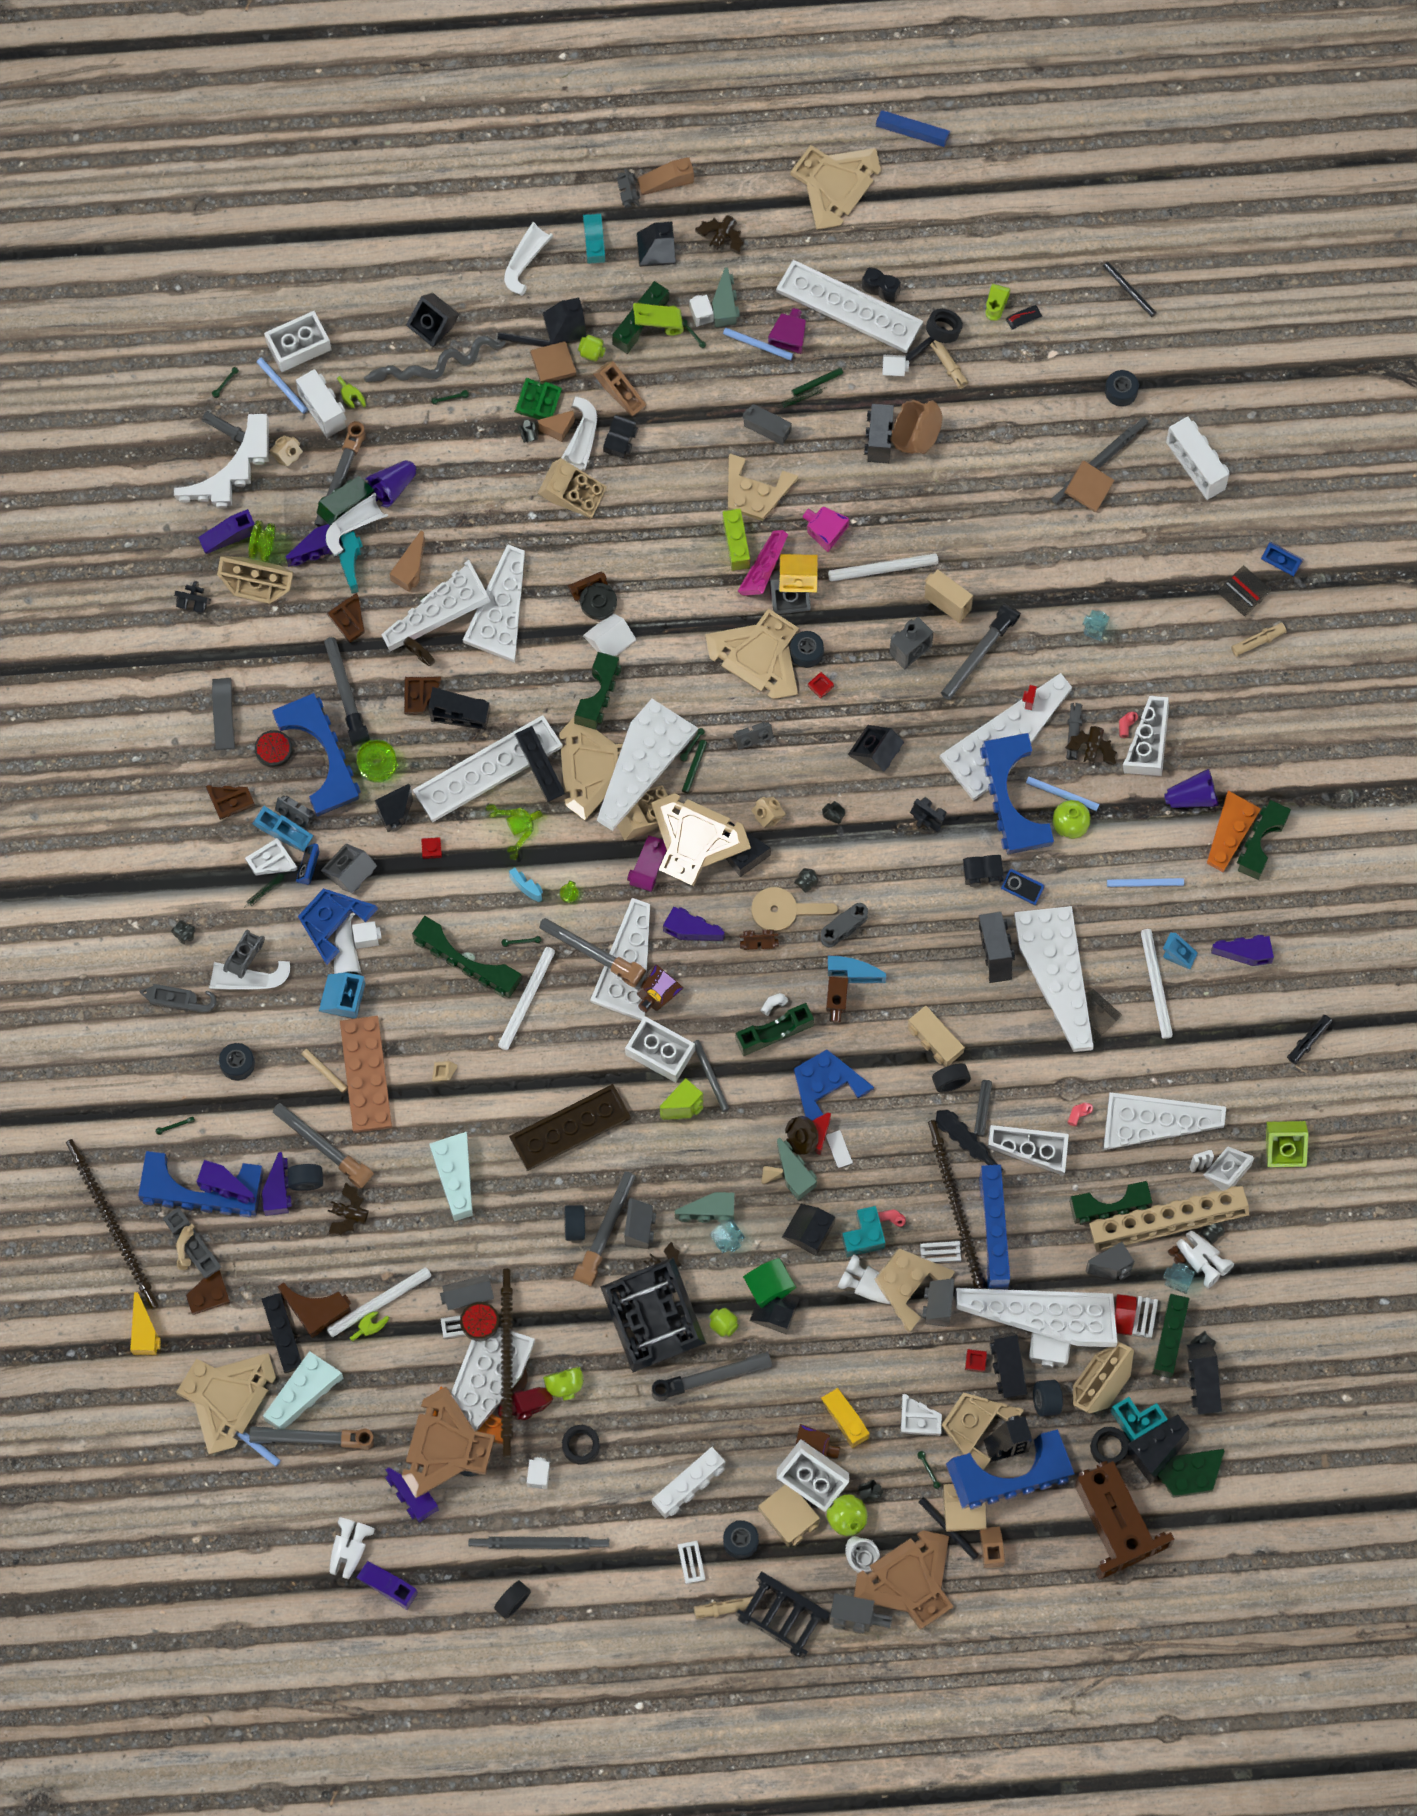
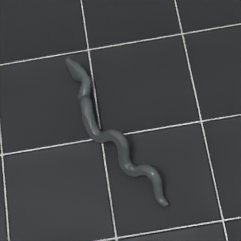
M480 336L473 342L470 353L467 356L462 355L454 348L444 350L438 358L435 369L430 370L417 365H411L402 371L393 365H388L372 370L364 377L365 382L382 381L389 374H392L400 381H407L413 376L437 379L444 373L449 358L456 359L462 365H470L476 360L481 345L487 344L494 349H500L506 342H496L489 336Z

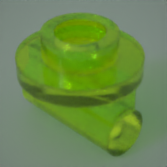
M569 880L568 884L560 889V898L566 903L576 901L579 896V891L575 886L576 883Z

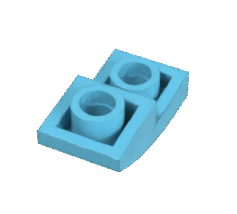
M516 868L509 871L510 879L519 890L537 902L542 901L541 894L543 891L538 883L535 884L532 879L527 881L524 874L518 872Z

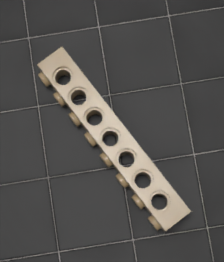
M1233 1186L1227 1190L1212 1191L1207 1195L1192 1196L1182 1201L1175 1200L1170 1204L1155 1205L1149 1209L1135 1210L1125 1215L1118 1214L1104 1220L1097 1219L1089 1223L1095 1250L1100 1252L1108 1250L1120 1242H1123L1124 1245H1129L1248 1216L1249 1206L1243 1186ZM1224 1202H1229L1230 1204H1229V1205H1223L1222 1203H1224ZM1204 1207H1211V1209H1208V1210H1205V1209H1203V1208H1204ZM1187 1211L1192 1212L1191 1214H1184ZM1172 1216L1173 1218L1166 1219L1165 1217ZM1147 1221H1154L1151 1224L1146 1223ZM1129 1225L1135 1226L1133 1228H1127V1226ZM1109 1230H1115L1113 1233H1108Z

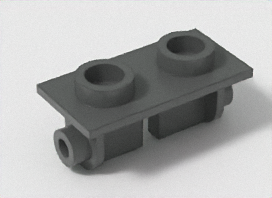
M624 168L625 173H619L617 177L619 190L626 189V191L620 193L622 205L625 208H629L635 203L639 207L640 194L635 185L637 183L636 176L627 168Z
M763 721L753 725V730L751 731L748 727L737 730L733 737L737 743L738 750L774 738L771 724Z
M283 795L281 798L278 797L275 811L307 829L309 820L312 821L315 817L313 811L303 805L296 808L298 802L289 796L285 797Z

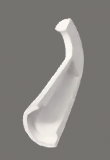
M532 222L513 254L504 277L506 286L520 296L526 292L527 287L518 281L519 275L538 252L553 238L552 233L548 235L543 232L534 222Z
M575 396L571 408H578L582 412L583 418L561 458L584 471L594 440L597 413L594 406L588 400Z
M376 493L351 508L329 527L326 534V543L334 556L343 551L339 544L341 535L388 516V514H383L376 503Z
M353 912L335 931L334 946L340 952L334 957V974L344 972H357L361 974L351 920L355 915Z
M278 961V969L272 974L247 969L242 979L229 971L227 973L224 972V964L214 962L209 989H268L277 987L288 978L290 962Z

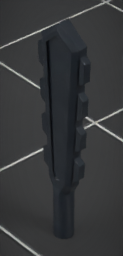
M949 1110L937 1111V1127L942 1132H947L951 1140L959 1142V1146L963 1150H968L970 1152L969 1155L973 1159L984 1161L987 1165H998L989 1156L986 1145L983 1142L977 1141V1136L973 1132L968 1131V1127L964 1122H959L958 1116L954 1112Z

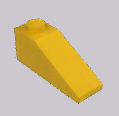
M134 1292L130 1350L133 1355H157V1349H160L161 1338L158 1337L139 1293Z
M838 1388L821 1397L822 1402L851 1448L869 1439L870 1433Z

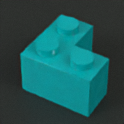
M876 1206L857 1210L856 1217L859 1229L842 1233L846 1257H852L853 1254L860 1255L885 1249L886 1242Z
M1130 1397L1112 1406L1111 1414L1130 1442L1168 1420L1157 1403L1140 1413Z

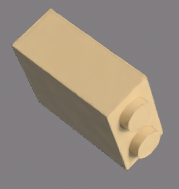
M937 569L934 574L930 573L925 580V598L958 623H961L972 609L973 595Z
M786 1484L758 1506L759 1512L788 1547L792 1544L794 1546L803 1540L802 1536L805 1533H812L819 1527L820 1518L799 1493Z

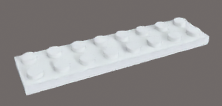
M795 260L792 261L776 288L777 293L904 353L908 352L923 325L922 320Z
M543 715L413 789L414 795L432 823L530 767L514 735L515 733L532 726L547 756L561 749L563 745Z

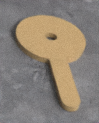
M770 887L760 891L755 896L751 906V913L759 927L764 930L774 929V932H778L788 928L794 922L797 915H835L838 908L833 903H796L794 897L787 890ZM775 906L778 908V911L772 912L771 908Z

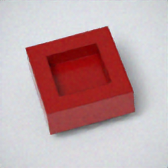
M820 672L808 683L807 687L821 699L834 687V683Z
M1029 685L1028 691H1024L1022 702H1025L1024 709L1032 710L1037 686Z
M440 837L421 839L423 859L442 858Z
M967 1349L965 1370L985 1372L987 1351Z

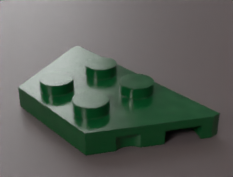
M1224 1449L1172 1457L1163 1471L1159 1472L1158 1478L1167 1487L1168 1492L1173 1498L1213 1492L1225 1451Z

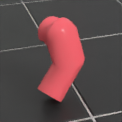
M1128 712L1119 720V734L1121 738L1129 737V727L1138 720L1136 712Z
M1086 1102L1074 1106L1067 1123L1071 1126H1077L1080 1117L1092 1113L1093 1106Z
M895 1209L878 1212L880 1222L889 1220L898 1227L905 1225V1217Z

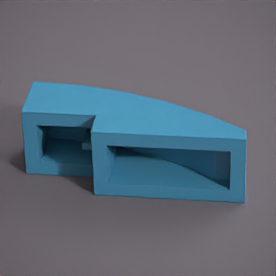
M266 806L261 808L252 822V825L302 852L314 836L283 815L279 816Z
M828 956V976H847L848 983H886V973L877 967L853 958Z

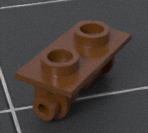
M600 571L567 586L576 602L580 600L581 593L586 587L594 583H604L606 585L608 583L605 573Z
M774 929L762 930L763 933L755 934V930L743 931V934H739V937L744 939V941H740V949H758L757 942H761V949H775V947H779L778 939L774 938V936H778V932L774 933Z

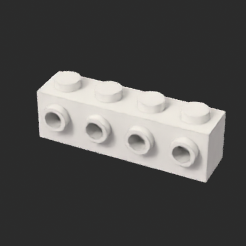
M711 1447L652 1498L653 1506L665 1519L669 1515L673 1516L680 1509L679 1506L684 1502L688 1503L695 1496V1492L699 1489L703 1490L710 1483L709 1480L711 1478L719 1476L725 1470V1460Z

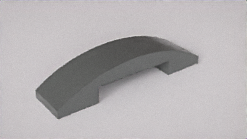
M231 678L212 679L216 750L235 749Z
M179 1207L163 1217L164 1222L177 1240L182 1229L190 1225V1222ZM193 1229L194 1234L186 1242L184 1251L206 1279L222 1267Z

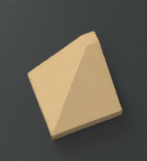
M451 1061L434 1062L432 1081H449L457 1069V1065Z
M763 1167L762 1184H768L783 1177L782 1168Z

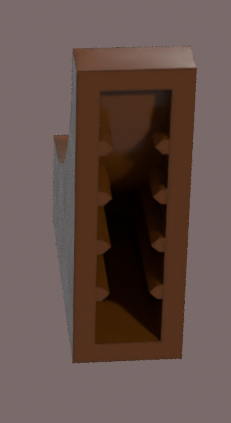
M284 1282L278 1286L280 1294L311 1338L351 1312L349 1305L352 1303L346 1295L342 1296L339 1291L323 1298H308L293 1292Z

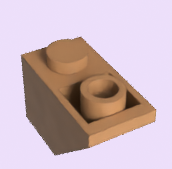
M987 1527L985 1530H980L983 1569L1004 1567L1005 1559L1000 1527Z

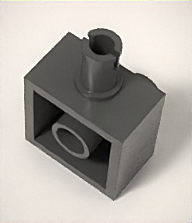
M919 617L915 620H909L902 631H897L891 636L889 655L905 670L932 647L934 632Z
M834 1593L829 1625H833L834 1629L845 1630V1628H850L855 1633L864 1634L865 1631L869 1632L872 1625L890 1629L892 1616L874 1613L873 1600Z

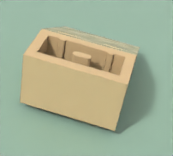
M560 458L552 463L537 494L553 504L592 518L607 486Z
M663 785L648 789L617 825L624 840L640 837L659 828L651 802L668 796Z

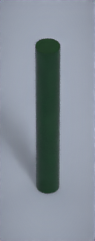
M840 367L792 389V395L795 397L844 374L842 368Z
M700 740L682 788L684 793L688 794L707 745L705 740Z

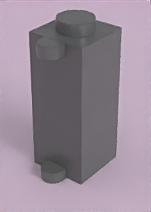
M755 404L747 408L742 417L744 419V427L782 446L792 431L791 422Z
M488 1275L443 1285V1293H440L442 1305L447 1304L448 1310L468 1306L475 1302L494 1299Z

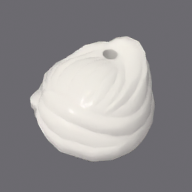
M852 1536L848 1540L846 1556L850 1566L857 1573L862 1570L866 1574L872 1572L869 1566L880 1559V1553L875 1543L858 1536Z

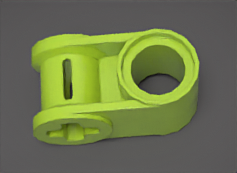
M996 284L991 285L986 302V317L989 320L996 321L1001 318L1009 298L1010 288Z

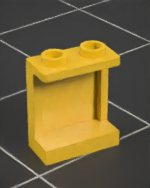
M780 554L779 592H817L818 555Z

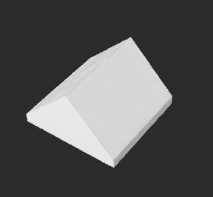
M614 613L583 635L597 652L617 656L636 641L625 620Z
M1227 1147L1205 1172L1204 1177L1221 1191L1227 1190L1235 1186L1251 1167L1254 1158L1249 1154Z

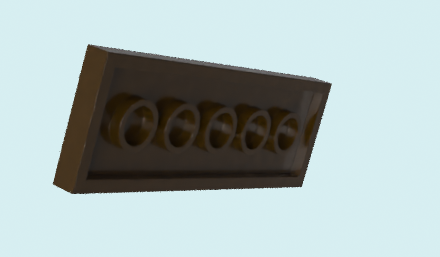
M611 1084L510 1135L509 1138L524 1167L529 1171L630 1120L631 1116L614 1084Z

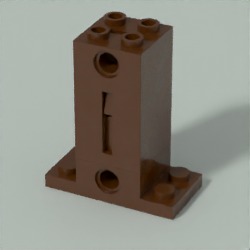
M1104 1461L1096 1466L1097 1469L1092 1471L1087 1469L1080 1472L1074 1485L1109 1555L1108 1558L1100 1561L1096 1571L1099 1581L1170 1548L1175 1540L1171 1532L1168 1534L1162 1532L1156 1535L1154 1540L1152 1539L1114 1461L1110 1463ZM1095 1480L1100 1481L1102 1484L1095 1483ZM1126 1545L1133 1546L1134 1550L1129 1549Z

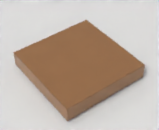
M566 342L530 350L541 384L576 376V370Z
M1083 460L1064 493L1096 512L1114 480Z

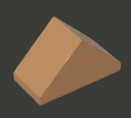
M574 411L538 420L539 431L563 442L575 422Z

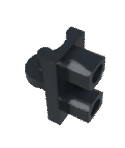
M194 581L192 586L186 584L185 590L191 591L190 594L175 590L174 596L177 597L176 607L187 609L189 600L195 601L193 611L204 613L207 604L211 603L210 598L197 595V593H204V588L199 587L198 581Z
M926 797L921 800L917 798L910 811L913 817L918 820L916 826L921 828L925 825L938 832L947 812L942 808L934 811L931 808V800Z

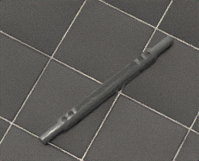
M1143 417L1132 428L1129 427L1091 460L1089 464L1099 469L1137 435L1136 433L1148 423V420ZM1071 479L1063 485V489L1051 498L1054 504H1057L1067 495L1064 491Z
M489 1537V1539L469 1538L468 1546L488 1547L489 1549H589V1547H609V1539H589V1537Z

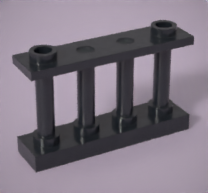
M761 1571L756 1579L759 1582V1588L745 1611L743 1612L738 1609L735 1614L738 1617L737 1620L746 1626L748 1624L754 1626L790 1648L789 1652L799 1658L800 1656L805 1657L808 1651L803 1649L816 1625L821 1621L825 1623L831 1613ZM770 1589L776 1593V1599L763 1621L759 1622L751 1617L764 1593ZM788 1600L793 1603L794 1608L780 1632L777 1633L768 1626L783 1601L786 1602ZM806 1611L811 1614V1619L795 1644L787 1639L786 1636L800 1612Z

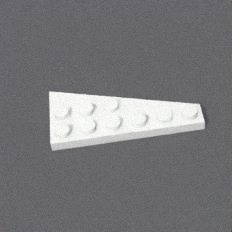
M507 544L486 589L490 602L477 608L463 638V643L515 663L525 551Z
M470 560L464 563L465 566L461 570L453 572L451 574L452 577L446 583H441L424 597L418 607L410 609L408 615L403 620L396 621L381 634L389 651L404 645L403 642L407 636L416 639L490 602V598Z
M632 898L609 954L616 958L621 957L629 963H638L646 970V973L634 988L626 984L620 976L612 973L611 969L604 965L590 1002L642 1021L645 1012L641 1011L638 1007L642 999L637 996V991L647 974L650 904Z
M1109 1093L1103 1150L1223 1128L1226 1107Z

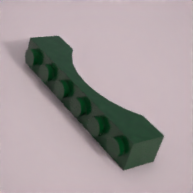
M425 915L412 933L414 943L420 948L426 947L433 956L444 958L448 965L454 968L457 966L470 978L472 976L477 978L481 985L484 987L490 986L501 997L506 996L510 998L522 981L521 973L506 964H481L461 955L448 942L441 925Z

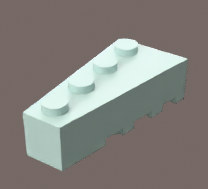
M467 1132L430 1143V1150L454 1222L473 1216Z
M309 1351L263 1415L264 1420L276 1429L287 1428L301 1416V1413L315 1404V1401L330 1391L336 1383L344 1379L342 1373Z

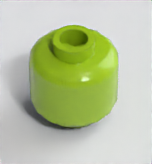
M587 335L585 338L582 337L578 351H580L581 357L595 362L599 357L603 358L606 347H603L604 341L602 339Z
M727 1308L715 1309L709 1316L711 1319L709 1323L710 1328L720 1337H730L739 1326L737 1324V1316Z

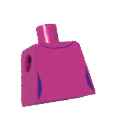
M821 507L817 513L807 509L802 517L809 522L807 533L827 552L831 550L849 527L848 517L826 507Z

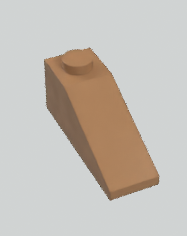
M690 157L671 161L638 177L637 181L641 195L694 183V171Z
M614 361L605 363L593 373L603 388L631 416H634L646 406L645 402Z
M423 531L419 532L389 573L390 580L408 592L415 588L420 581L425 544Z

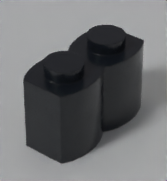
M868 267L862 277V289L868 294L878 295L886 302L895 303L900 293V280L891 275H884L876 268Z
M615 415L603 445V452L623 459L626 454L629 455L632 449L630 442L632 438H636L639 429L636 427V421Z
M1001 855L963 858L965 885L978 887L982 883L997 885L1003 881Z

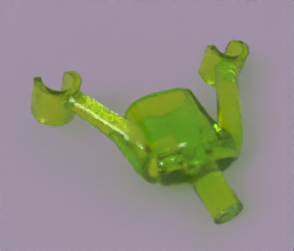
M488 804L486 811L494 810V812L489 814L490 818H494L496 815L510 816L506 818V822L512 834L516 836L525 832L515 846H509L507 852H516L510 856L514 860L518 857V850L534 830L533 821L543 817L540 810L529 814L524 808L499 810L494 804Z

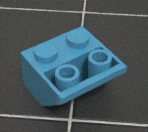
M346 972L328 974L319 1012L356 1019L366 984L364 976Z

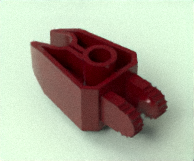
M544 1387L516 1391L511 1397L513 1399V1402H511L513 1404L511 1408L513 1412L511 1414L515 1416L516 1420L529 1419L533 1414L547 1408L552 1403L553 1397ZM501 1406L499 1407V1410H498V1416H499L500 1418H501V1415L503 1414V1413H501V1409H503Z

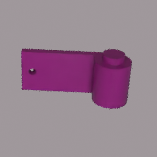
M648 835L634 870L629 871L627 881H630L629 885L646 891H653L659 868L667 852L664 840Z

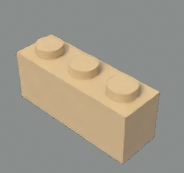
M924 1006L908 1020V1030L910 1033L920 1038L922 1046L927 1051L931 1050L934 1054V1059L940 1065L943 1064L947 1067L964 1053L965 1047L927 1006Z

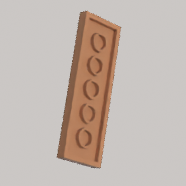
M378 1016L341 1020L340 1028L353 1133L392 1128Z

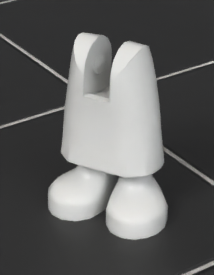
M1190 1230L1186 1237L1195 1247L1192 1249L1183 1239H1180L1176 1244L1197 1273L1204 1272V1286L1209 1289L1218 1281L1220 1275L1224 1276L1232 1269L1234 1263L1231 1260L1220 1258L1218 1256L1220 1251L1200 1235ZM1211 1262L1215 1265L1216 1269L1210 1265Z
M853 1254L837 1287L840 1289L851 1287L856 1289L855 1294L880 1303L890 1304V1301H887L874 1280L880 1272L870 1266H867L866 1270L859 1265V1257ZM850 1274L860 1277V1281L853 1278Z
M339 1518L338 1524L342 1531L341 1536L336 1535L330 1560V1574L336 1575L342 1562L346 1564L343 1578L349 1579L366 1547L362 1543L363 1538L373 1535L375 1529L358 1522L356 1525V1522L349 1519ZM355 1525H356V1529H355V1534H354L353 1540H350L349 1538H350L351 1532L353 1531V1529L355 1528Z

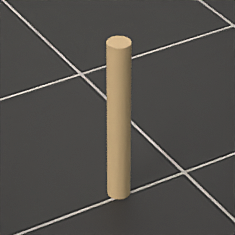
M305 1049L301 1055L342 1093L348 1089L309 1050Z

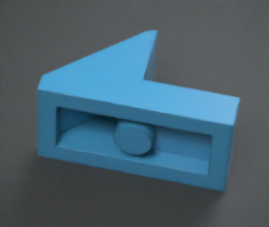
M1170 932L1163 947V950L1166 951L1163 957L1166 960L1187 969H1191L1198 954L1177 933Z

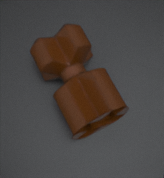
M1173 1246L1168 1250L1170 1256H1175L1173 1260L1179 1267L1187 1262L1183 1254L1178 1253L1180 1251L1178 1246Z

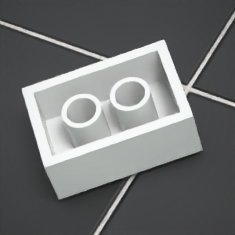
M315 311L264 333L266 343L281 372L331 351L330 340Z
M314 369L296 379L299 397L326 438L346 428L345 409L340 402L337 403L334 399L336 396L333 390L326 387V380L322 374L318 375Z
M645 1016L625 1047L626 1056L675 1083L695 1052V1043Z
M800 1439L777 1468V1479L826 1512L849 1483V1473Z

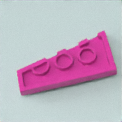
M784 530L771 533L738 589L742 596L763 594L788 536Z

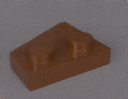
M357 593L327 613L328 617L349 643L365 633Z
M405 677V715H424L429 706L432 687L438 688L440 686L441 677Z
M206 786L220 820L255 806L248 787Z
M220 1270L206 1279L203 1278L186 1295L192 1315L230 1303Z

